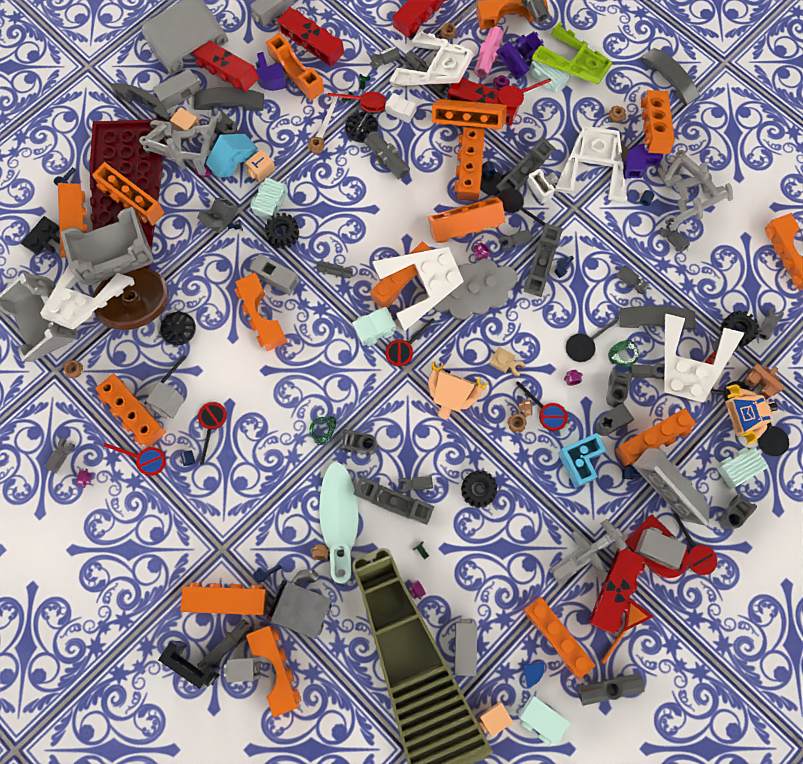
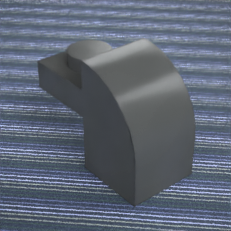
M215 198L210 211H200L197 218L203 222L204 226L220 233L232 222L239 207L226 198Z

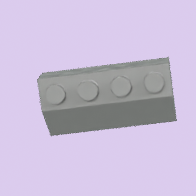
M647 448L633 464L635 469L683 521L707 526L709 524L710 506L704 500V495L692 487V482L688 478L681 475L680 469L666 458L667 455L664 451Z

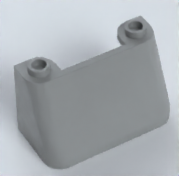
M182 0L150 19L142 26V33L150 50L171 76L182 70L184 65L182 57L208 41L218 46H222L229 41L226 33L203 0Z
M133 207L123 209L118 214L119 222L87 233L76 227L60 232L69 268L82 284L92 285L113 278L117 273L124 274L153 262L152 252Z
M22 273L0 293V312L14 316L26 344L19 347V356L24 362H33L71 343L78 337V332L76 328H67L46 320L41 316L40 312L56 285L47 277Z

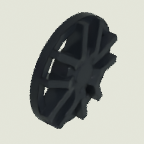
M357 111V113L347 118L345 130L351 140L364 143L367 132H372L371 129L374 128V132H378V123L371 114L368 117L370 119L366 120L362 129L355 137L352 135L356 132L362 121L360 116H365L366 112Z
M173 312L166 315L164 320L161 321V335L171 345L186 344L195 335V321L186 312ZM170 320L172 323L169 325L166 322ZM192 325V329H186V326ZM185 333H191L188 338ZM183 335L184 340L180 341L179 336ZM174 337H176V341H177V342L170 341V340L173 339Z

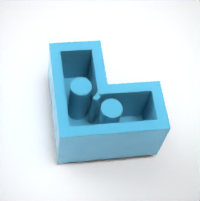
M246 134L220 135L205 164L218 178L231 177L235 172L237 164L249 160L255 155L258 147Z
M598 433L566 446L558 452L575 489L598 477L590 460L606 452Z

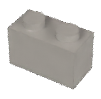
M158 381L146 402L151 405L150 409L156 412L155 414L164 419L167 416L174 419L185 399L174 388Z
M651 527L650 529L643 530L635 553L674 570L679 569L687 545L681 543V539L674 536L667 537L662 535L661 530Z
M260 657L228 659L227 664H224V677H227V682L260 679Z

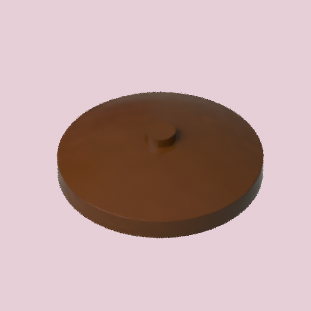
M141 267L122 274L133 278L134 285L126 286L122 289V294L118 297L113 296L106 301V306L103 308L98 307L94 310L98 320L105 326L117 330L136 329L149 324L164 311L169 300V290L165 280L154 270ZM112 278L104 280L99 284L93 294V298L100 293Z

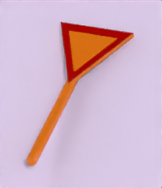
M630 597L625 627L601 660L602 664H605L628 629L654 617Z

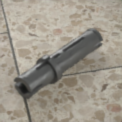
M412 50L408 51L404 59L414 67V71L427 73L429 67L426 65V61L420 59ZM446 83L431 84L439 93L444 92L447 88Z
M243 619L231 632H227L225 634L226 637L197 664L198 668L201 667V672L205 674L209 667H213L234 646L237 647L240 644L239 641L252 630V627L248 626L249 623Z

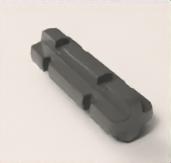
M319 261L317 264L318 272L325 273L326 271L327 274L340 277L343 275L344 278L349 279L353 274V269L350 267L343 268L341 265L326 264L323 261Z

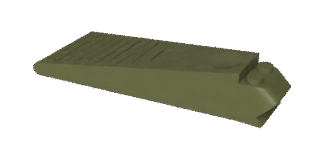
M381 548L355 559L352 563L353 573L362 593L407 763L474 764L488 758V755L494 752L407 590L390 550Z

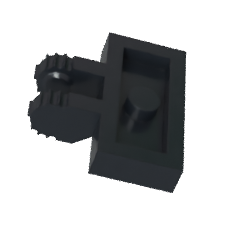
M43 216L21 244L37 256L43 248L54 253L56 249L48 244V242L52 239L57 244H60V238L55 235L59 231V225Z

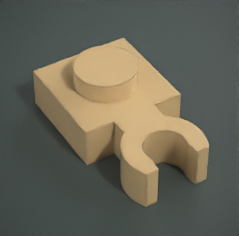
M498 347L489 365L504 373L508 369L511 370V373L516 377H519L521 373L515 368L521 367L524 369L525 367L523 362L513 361L515 355L501 347Z

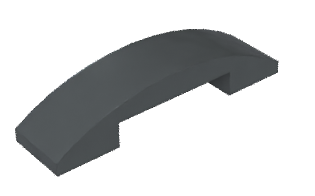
M653 48L641 57V60L651 70L656 68L677 90L675 95L685 106H688L700 97L699 91L690 76L668 54Z
M112 83L111 88L117 97L129 104L135 99L151 108L157 119L170 122L167 110L152 94L136 86Z
M234 87L204 89L195 93L194 110H212V106L245 107L246 111H263L264 94L249 89L244 92Z
M542 137L496 188L500 192L506 188L519 190L528 180L529 174L538 170L556 148Z
M545 223L524 292L542 297L563 228Z
M637 306L621 308L619 310L620 327L665 326V314L685 318L682 330L696 329L695 311L685 308Z
M363 476L360 477L353 494L376 506L428 525L435 507L379 485V483Z

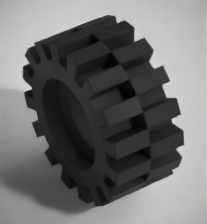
M276 213L277 217L272 215V220L268 219L267 224H265L267 238L271 245H275L276 248L281 246L282 249H285V245H288L289 248L291 243L295 244L299 238L298 224L290 214L286 216V213H282V216H280L279 213ZM280 226H287L289 228L288 234L284 236H278L275 231Z
M738 310L737 312H732L724 319L720 330L722 332L724 328L734 330V323L742 324L746 329V333L741 338L738 346L744 347L757 337L759 324L755 325L758 321L757 319H752L754 315L750 314L747 316V311L742 313V310Z
M479 470L471 472L464 478L462 483V497L472 507H486L492 503L497 495L498 486L495 483L496 480L491 477L490 473H485L486 471L482 470V472H479ZM475 482H482L486 485L487 492L484 496L479 497L473 494L472 485Z

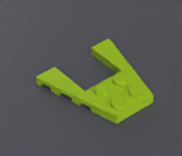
M559 22L551 35L578 50L577 55L570 62L540 45L534 52L532 59L599 85L610 69L612 62L597 50L593 52L589 49L587 42L584 40L580 42L574 37L575 33L569 29L567 32L562 28V23Z

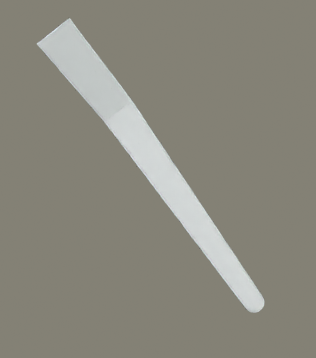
M334 97L316 137L323 138L338 97Z

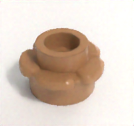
M445 23L441 28V37L447 40L453 39L457 35L455 25Z
M613 106L609 111L610 120L614 123L621 122L626 117V110L620 106Z
M312 137L310 142H308V148L312 153L319 154L325 148L324 140L321 137Z
M70 360L65 363L64 372L67 377L77 378L81 375L83 370L81 363H78L77 360Z
M525 398L523 403H519L520 414H524V417L533 415L531 400H525Z
M514 414L512 417H509L507 424L512 432H522L527 421L522 415Z
M317 544L311 549L312 558L320 561L327 560L330 550L327 549L326 545Z

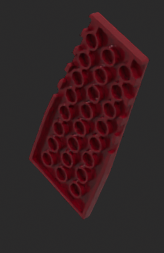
M163 119L93 121L89 167L90 190L92 191V197H90L92 231L119 222L118 214L125 209L123 203L115 202L109 196L110 193L107 191L104 193L96 186L97 182L92 174L104 162L158 202L163 171V155L145 152L139 139L154 130L150 126L151 121H164ZM164 138L158 143L164 144ZM140 221L152 252L155 224L152 226L148 222L143 223Z

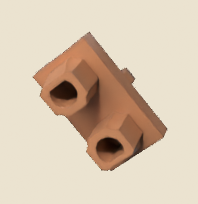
M756 364L747 372L748 376L745 379V383L750 387H754L759 383L763 387L759 394L763 395L766 400L785 388L779 382L780 377L775 374L778 371L776 366L770 370L767 366L762 368Z

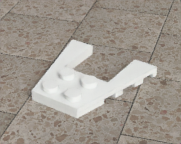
M419 29L412 40L413 46L439 50L427 73L396 68L390 79L391 86L459 83L474 56L473 52L460 45H452L446 39L440 40L434 34H426L422 29Z
M583 126L555 187V191L573 193L578 161L610 166L613 168L608 200L626 203V183L623 175L624 167L621 158L622 150L619 131Z
M449 247L372 261L379 279L412 264L415 265L429 297L396 313L404 331L464 282Z
M68 265L40 314L46 320L75 329L93 315L92 312L98 307L103 308L106 306V301L113 296L118 297L122 294V289L126 286L134 285V280L131 277L117 273L100 293L93 298L71 290L79 279L70 270Z
M665 314L664 393L704 403L743 337L744 332L724 328L714 364L711 365L675 356L685 318Z

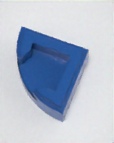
M544 662L523 665L527 687H532L540 681L544 673Z

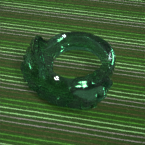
M624 340L611 347L608 357L611 364L626 367L638 361L639 352L637 345L632 340ZM624 349L634 352V357L625 361L619 358L618 353Z
M334 416L327 418L319 417L311 423L310 435L316 440L317 445H324L333 435L337 424ZM320 421L326 422L329 427L327 434L316 435L313 431L316 423Z

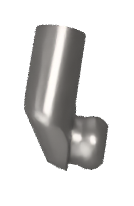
M311 568L300 570L291 583L301 586L305 581L315 583L319 575Z

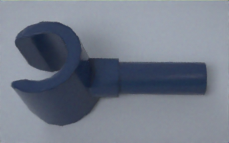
M72 167L63 177H55L54 184L58 186V183L61 182L68 183L67 180L76 169Z
M572 255L555 269L554 272L559 278L567 274L566 267L574 259Z
M628 467L623 469L622 478L633 480L634 474L640 473L635 468Z
M279 564L266 572L259 568L253 573V577L257 582H264L268 576L282 569Z

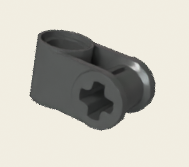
M221 111L223 118L220 122H217L214 133L219 136L240 134L236 123Z
M616 369L611 370L606 396L609 406L615 408L627 399L632 373L626 374L618 372ZM613 394H618L621 400L615 399Z
M624 403L600 417L595 424V431L601 436H607L617 429L628 425L634 418Z
M343 429L344 437L342 445L339 446L340 450L365 455H373L377 452L378 444L373 435ZM372 441L374 444L371 448L366 449L364 448V443Z
M741 492L738 493L720 516V526L726 531L741 527L756 510L757 505L751 504L743 497ZM729 516L734 519V525L729 522Z

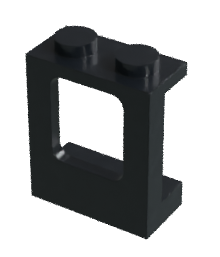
M170 641L158 661L199 689L209 687L210 685L213 686L220 676L218 672L221 668L219 666L209 667L204 674L199 668L181 657L187 644L182 641Z

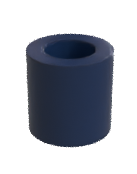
M492 161L483 163L482 168L485 176L492 177L495 175L496 171Z
M645 190L640 203L644 206H650L655 194L650 190Z
M192 450L181 453L183 466L195 464Z

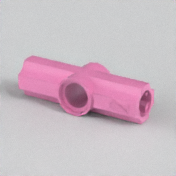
M494 26L490 28L485 42L481 45L479 59L474 69V73L480 78L488 77L493 62L497 60L498 54L496 51L500 48L499 46L504 36V31L500 27Z

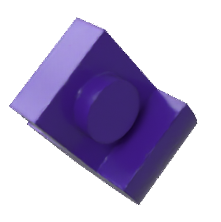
M264 52L257 53L258 61H255L257 67L255 70L259 76L258 84L263 89L269 91L287 88L281 63L267 66Z
M645 144L634 146L629 151L623 164L624 178H642L646 166H659L663 159V154L648 153V150H645Z

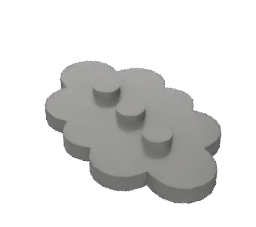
M481 259L475 265L463 264L458 269L464 282L432 309L440 313L449 311L455 319L466 320L472 313L480 316L486 314L490 307L501 308L507 302L508 291L514 288L517 283V273L508 266L498 268L495 262L490 259Z

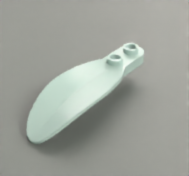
M335 462L330 464L323 478L319 514L322 535L326 546L330 550L331 577L336 583L345 584L352 576L351 550L358 532L357 497L353 495L355 489L348 471L342 464ZM339 551L345 552L343 557H338L337 553ZM345 571V576L339 577L338 573Z

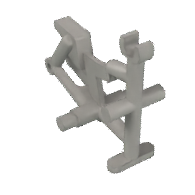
M209 110L208 117L210 121L208 125L194 126L191 130L174 131L170 122L153 120L150 126L154 130L148 135L142 136L139 142L143 145L145 152H154L175 160L181 170L186 168L184 159L193 160L198 173L205 175L204 164L208 150L212 151L214 147L212 137L217 122H220L223 118L221 111H218V114L213 116L212 110ZM198 133L202 134L204 141L200 153L184 152L181 150V139L195 138ZM167 136V145L158 143Z
M684 150L676 152V158L667 172L661 167L657 169L658 175L666 187L676 185L681 197L678 200L681 214L676 217L670 215L664 219L666 224L674 222L669 225L670 231L676 230L678 223L693 215L698 220L702 219V211L725 198L728 201L733 200L731 184L727 183L725 190L720 193L711 181L712 175L709 173L707 164L701 163L698 166L685 155ZM683 166L694 177L683 180L681 175L677 174ZM701 184L703 192H710L713 197L702 203L700 198H695L693 200L694 207L688 210L686 205L689 201L687 188Z
M605 519L600 524L607 534L592 545L581 535L578 529L574 531L571 535L580 548L549 569L550 573L554 572L553 576L557 583L561 584L589 562L597 568L600 574L604 573L607 568L596 551L603 549L613 541L621 551L625 549L627 544L622 539L623 533L619 528L615 529L608 519Z

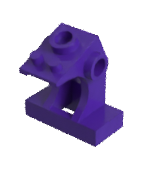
M533 31L527 36L523 34L516 40L517 44L515 46L508 41L496 51L516 80L530 70L525 61L527 59L529 61L532 60L533 54L540 45L544 46V41L538 38L537 32Z

